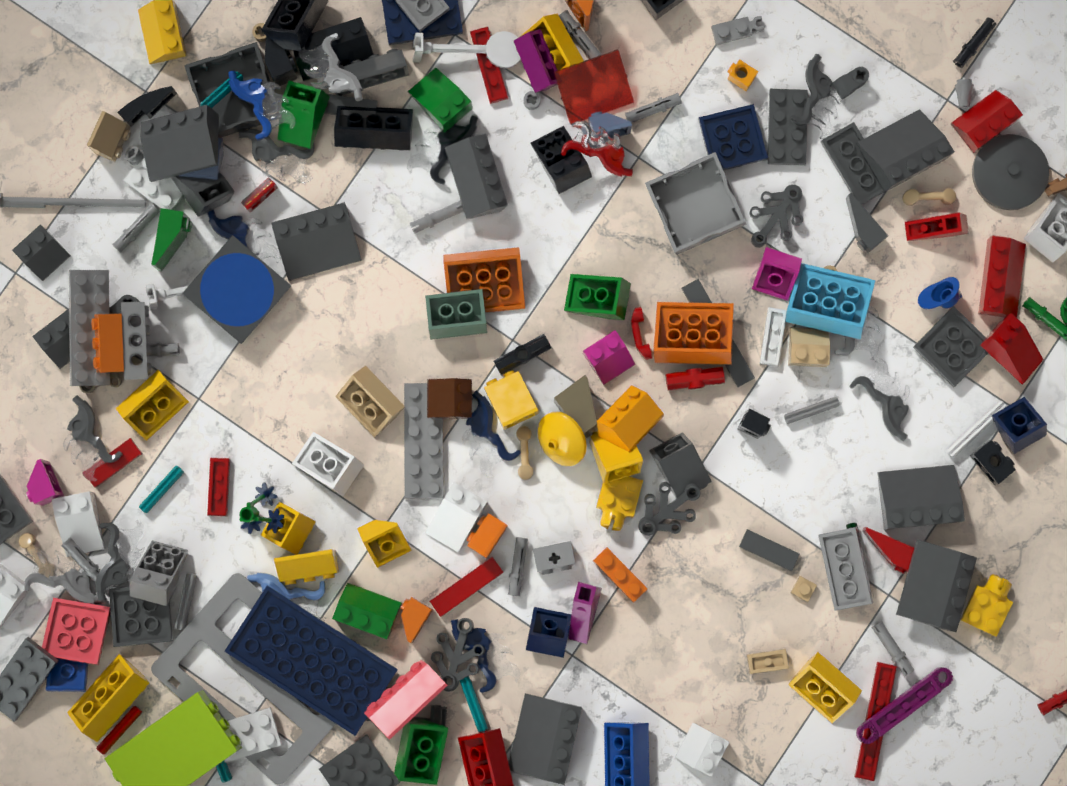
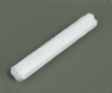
M999 401L947 449L949 456L952 458L956 457L994 421L992 415L1004 409L1007 405L1003 401Z

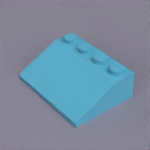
M801 263L787 308L786 322L861 340L875 280Z

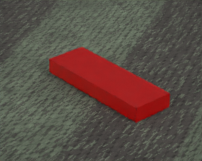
M129 438L109 453L110 455H115L118 451L123 453L116 462L107 463L101 459L83 472L94 488H97L143 454L132 438Z
M210 458L207 516H227L229 458Z

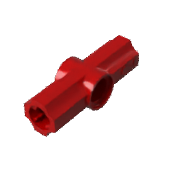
M723 366L707 369L692 368L684 372L665 374L668 391L684 388L699 389L707 385L725 383Z

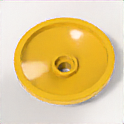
M550 412L540 420L538 425L539 443L551 460L562 466H574L584 458L587 448L585 435L573 418L562 412Z

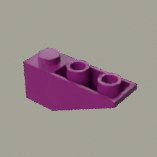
M578 582L572 607L569 631L570 640L584 644L588 643L602 591L601 587Z

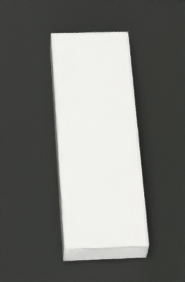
M768 307L759 364L779 367L787 310Z

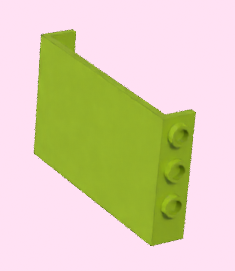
M201 690L104 759L113 771L114 779L120 782L122 786H189L229 756L242 748L240 745L241 741L229 729L230 724L219 714L218 706L213 701H210L204 690Z

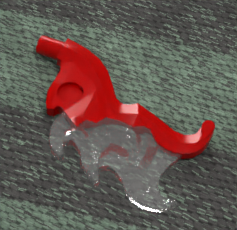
M583 121L571 124L572 127L578 128L579 131L573 140L563 145L561 150L563 156L566 155L569 149H574L589 157L597 156L604 168L614 175L632 177L633 169L622 166L625 157L624 148H619L620 137L617 133H614V138L612 139L601 126L599 127L600 132H595L589 124Z

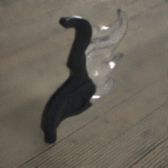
M471 116L469 124L466 126L454 124L445 133L438 127L427 128L424 133H430L431 136L416 143L415 146H421L422 150L408 160L407 169L409 173H412L413 168L421 167L430 173L433 181L444 185L446 182L439 177V172L448 161L445 147L472 137L477 129L478 117Z

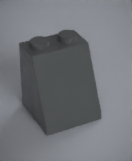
M683 432L649 450L665 481L670 484L671 491L676 498L685 492V487L688 484H697L701 490L712 482L693 443ZM694 488L689 489L691 493L696 491Z

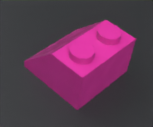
M766 247L752 289L788 301L800 271L802 258Z
M616 330L583 350V355L603 385L635 365L626 345Z
M43 459L37 460L27 483L28 491L26 494L30 502L44 506L51 503L52 499L64 497V494L50 462Z

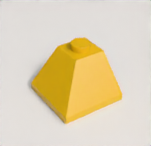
M373 520L357 528L377 568L412 551L400 527L395 522Z

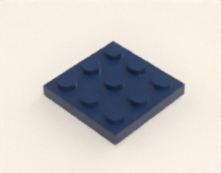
M754 104L698 118L707 155L716 152L723 170L768 159Z

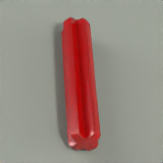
M133 706L96 749L101 754H106L142 714V711L137 706Z

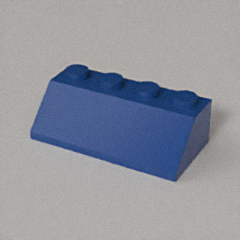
M604 723L605 786H650L649 723Z

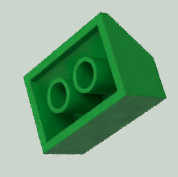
M347 583L332 619L384 639H389L402 602Z
M412 718L403 727L394 774L399 781L437 785L448 727L417 718Z

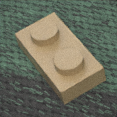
M786 649L747 654L749 674L789 669Z

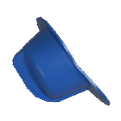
M948 277L925 288L919 294V306L923 309H933L939 306L942 308L953 307L962 297V293L959 291L960 283L958 279Z

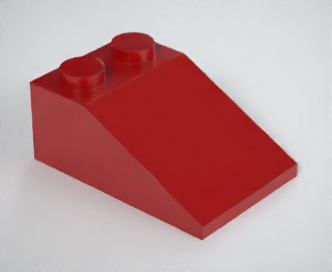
M1012 313L1001 320L980 344L984 350L1021 384L1026 382L1044 360L1026 326Z

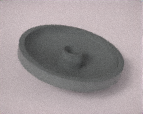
M1015 134L1001 135L990 140L977 153L972 166L973 183L979 195L990 205L1003 210L1022 209L1035 202L1044 192L1049 180L1048 161L1041 148L1032 140Z

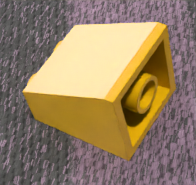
M514 370L503 375L504 378L498 381L496 378L486 383L487 386L484 387L503 430L538 415V408L519 371L514 372Z
M598 431L590 436L589 443L604 484L641 472L643 459L637 446L628 452L600 438Z

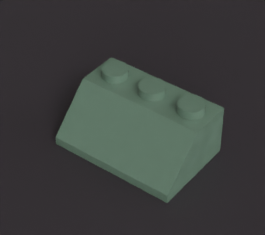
M482 289L425 295L430 340L487 333Z

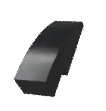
M172 86L150 91L129 102L117 113L132 127L144 115L151 119L177 92Z

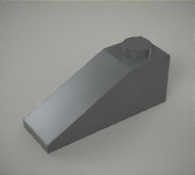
M850 193L846 197V202L855 238L858 241L857 245L862 251L869 253L884 241L888 235L857 198Z

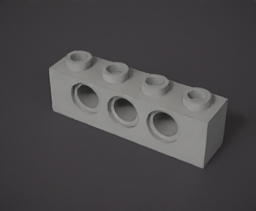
M121 302L124 380L148 379V375H151V363H147V356H151L150 344H146V336H150V326L145 324V317H149V305L145 306V302ZM132 316H139L141 318L140 326H131L130 318ZM139 335L142 338L141 345L133 346L130 341L131 337ZM135 354L141 355L143 358L142 364L134 365L131 361L132 356Z

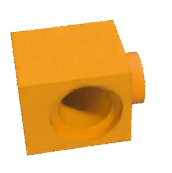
M739 59L737 64L732 63L728 69L729 76L727 80L747 91L759 71ZM738 71L745 72L746 77L740 78L737 76L736 73Z

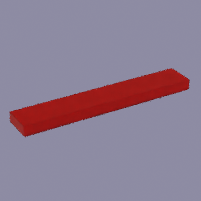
M881 662L876 663L865 721L890 703L897 666ZM866 728L863 731L862 736L865 739H868L871 736V731L869 728ZM883 735L870 744L861 742L854 777L875 781Z

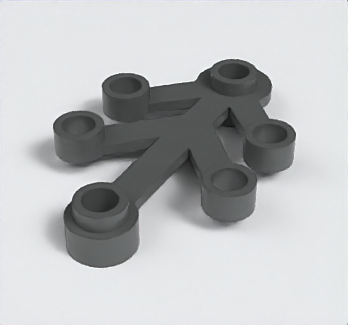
M789 185L783 192L770 193L765 191L762 193L760 199L764 204H768L773 200H783V202L779 206L765 208L754 206L751 208L749 215L753 219L772 215L762 230L753 234L751 238L753 246L761 248L766 244L767 235L778 220L781 227L780 238L783 241L791 239L792 232L788 227L786 209L791 205L793 214L791 222L794 226H800L803 222V216L800 214L798 205L802 198V190L799 186ZM790 191H795L796 196L792 197ZM769 195L770 200H764L763 196ZM752 210H758L759 215L754 216ZM799 217L801 222L796 223L794 218ZM788 232L789 238H784L783 233ZM762 236L763 241L758 242L756 237Z
M662 482L659 485V492L661 493L659 513L653 516V506L656 504V497L653 494H647L644 497L646 505L645 517L639 521L638 528L642 534L647 536L654 534L656 531L679 533L681 531L679 521L674 520L670 524L659 522L663 519L693 522L696 519V513L693 509H687L685 512L674 510L687 500H697L700 497L699 486L694 483L688 484L685 487V492L668 505V494L671 492V486L668 482ZM666 486L668 490L663 491L661 488ZM694 488L696 491L691 493L689 489ZM652 498L654 501L647 502V499ZM691 513L693 517L689 518L687 514ZM650 523L651 526L645 527V524ZM673 525L679 526L677 529L672 528Z
M462 618L457 623L460 633L454 651L449 643V635L447 633H439L437 635V642L441 644L450 662L449 670H447L443 662L444 655L442 652L435 651L431 654V660L436 664L441 674L440 678L446 684L448 678H451L453 681L452 685H448L443 689L447 692L454 691L458 687L460 680L469 675H476L480 671L478 664L470 663L467 669L456 673L460 664L475 656H482L485 653V647L477 644L473 649L462 654L467 635L474 628V623L469 618ZM465 622H468L470 625L468 629L464 628ZM441 635L446 637L445 642H441ZM478 646L482 648L480 654L476 652ZM437 653L440 655V660L438 661L434 658ZM472 665L476 667V671L474 673L470 670Z

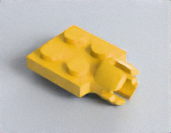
M628 476L605 484L602 483L596 508L601 509L603 513L600 521L601 526L608 529L611 520H614L612 530L620 531L625 518L634 517L643 480Z
M990 575L985 586L976 585L960 620L997 637L1013 604V601L1007 598L1012 584L998 575Z

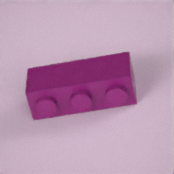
M541 29L530 31L514 40L516 50L519 53L535 93L546 91L562 82Z

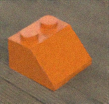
M489 513L487 516L482 515L477 523L480 527L476 533L472 531L466 540L469 542L468 547L486 559L508 527L507 524Z
M411 597L410 600L406 599L400 609L403 610L401 617L407 641L413 643L433 609Z

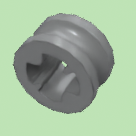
M534 91L527 92L523 100L524 106L529 110L537 109L540 105L539 94ZM528 97L536 98V104L527 103L529 101Z
M136 146L129 148L125 154V159L133 166L138 165L144 158L143 152Z

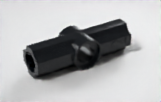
M542 334L524 345L516 347V349L497 358L493 362L502 376L516 367L528 363L531 359L552 349L546 336ZM520 350H525L528 356L526 359H519L517 353Z

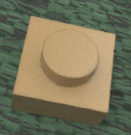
M799 576L790 593L808 602L817 585Z

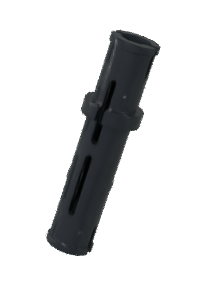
M987 17L970 41L962 46L961 52L953 60L956 66L963 68L969 58L977 53L978 47L997 25L993 19Z

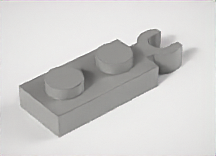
M747 16L712 25L711 29L715 44L719 45L751 37L753 30L756 32L763 31L764 26L759 27L756 25V22L762 20V16L755 17L753 21H749Z

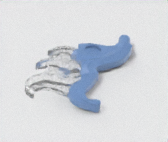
M257 573L247 576V580L250 582L260 583L262 592L268 585L322 621L326 620V617L320 618L317 614L319 599L325 593V581L320 582V588L317 591L298 587L290 590L282 582H279L277 577L271 574Z

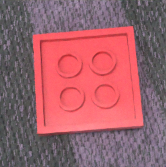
M53 598L42 648L58 659L99 665L111 613L110 607Z

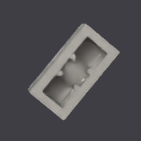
M571 541L533 549L537 572H542V575L553 573L555 568H560L561 571L569 570L575 564ZM552 553H555L556 556H560V559L557 560V564H554L553 561H549V558L552 557Z

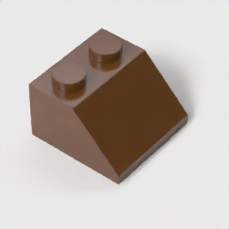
M427 379V418H472V379Z

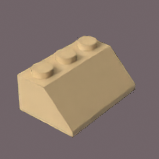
M367 366L354 373L335 396L374 438L405 408Z

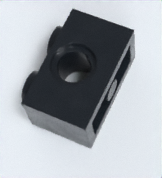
M749 408L737 429L759 439L768 433L771 427L768 424L770 418Z
M989 440L973 452L970 457L994 485H998L1016 469L1012 459L1008 456L1005 457L1001 452V446L996 441ZM992 456L998 459L996 467L990 463Z

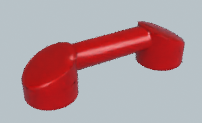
M637 307L632 314L631 327L637 351L645 360L652 359L649 344L643 345L639 323L644 322L642 308Z

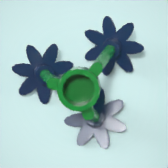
M263 482L262 488L255 487L256 491L260 494H257L252 502H247V507H243L240 511L239 521L245 522L240 528L245 529L248 527V534L252 533L253 528L260 531L261 529L258 524L263 522L269 523L267 531L273 528L274 533H277L278 527L283 528L284 526L280 522L284 515H279V508H276L275 512L269 510V517L266 518L260 517L259 511L254 507L259 501H261L262 506L266 502L273 506L272 499L278 497L272 493L274 486L268 488L267 484Z

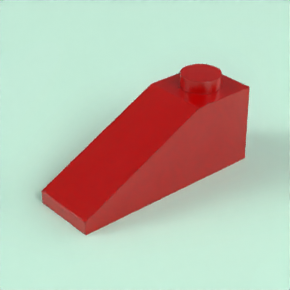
M960 212L905 222L907 241L969 234L967 215Z
M868 527L863 528L862 532L889 564L895 566V571L902 574L908 572L914 547Z

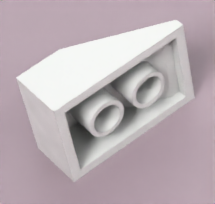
M1060 193L1056 195L1023 238L1051 262L1056 261L1067 250V199Z
M315 432L311 434L292 463L342 497L364 466L356 457Z
M453 482L425 533L459 552L488 502Z
M88 491L52 499L54 516L62 544L71 537L84 553L105 549L102 530L99 527L100 519L94 492ZM65 550L66 557H69L70 554Z
M0 564V628L28 593L24 591L25 582L2 564Z

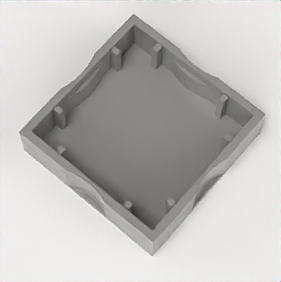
M716 152L691 162L680 170L666 173L645 183L676 255L747 225Z

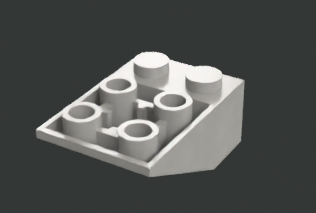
M152 540L129 580L130 596L167 606L175 591L188 550Z

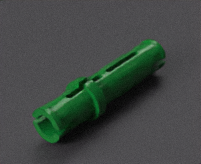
M1028 297L1022 307L1035 315L1036 320L1040 319L1067 341V326L1049 313L1045 306L1042 307L1031 297Z

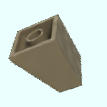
M584 375L554 397V403L562 413L569 415L578 423L585 437L588 438L596 432L597 419L588 378Z

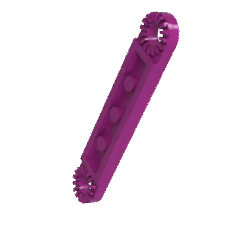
M944 667L936 668L861 724L856 731L858 740L865 744L873 743V741L884 735L949 686L953 681L952 672ZM941 672H945L946 680L941 683L938 680V676ZM866 728H869L871 731V736L868 739L862 736Z

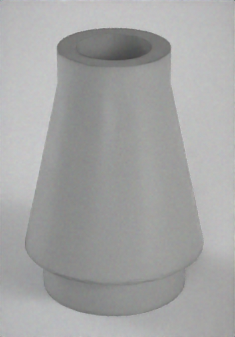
M972 79L957 80L955 89L958 107H970L974 87Z

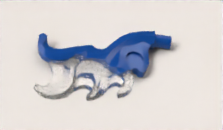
M236 71L228 72L230 79L228 82L235 95L241 100L254 105L253 112L263 127L262 132L255 136L257 140L268 137L272 129L281 123L290 124V129H293L296 123L295 117L290 111L282 107L283 102L289 103L288 99L274 92L275 89H281L277 83L268 82L261 85L263 80L255 78L239 81Z

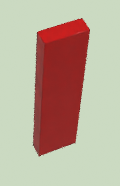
M488 27L470 31L473 45H486L491 37ZM476 53L490 104L508 99L500 67L492 64L486 54Z
M491 557L429 602L439 616L442 617L504 572L495 559Z

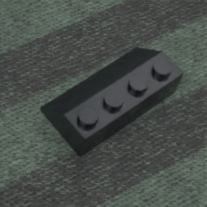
M278 0L261 29L262 33L283 49L302 51L328 0Z
M361 17L311 33L302 51L293 50L303 81L327 74L329 58L322 48V43L326 37L335 33L338 34L339 39L334 40L331 46L340 61L339 65H351L352 61H364L369 59L371 55H374Z
M337 106L334 125V146L343 148L410 150L413 109ZM341 110L376 111V114L362 118L358 113H352L348 116L341 115Z

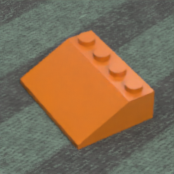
M519 247L443 255L447 293L482 289L485 312L525 309Z
M657 302L653 350L655 363L732 365L734 303Z

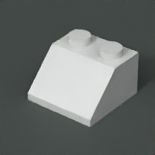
M692 723L675 758L712 777L729 741Z

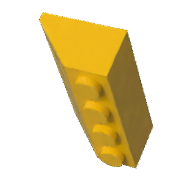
M119 654L67 713L81 733L98 742L126 709L132 705L141 692L145 690L149 682L138 669Z

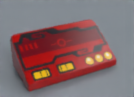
M267 178L241 204L249 212H252L278 187L274 181Z

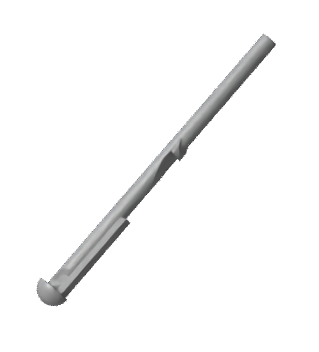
M0 193V208H45L46 205L146 207V200L3 197V193Z

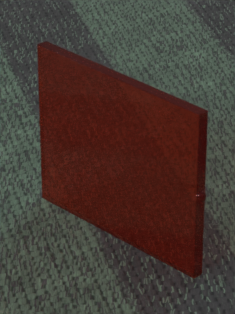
M618 49L554 72L570 125L588 119L595 112H602L603 114L634 103L627 79L628 75L625 73Z

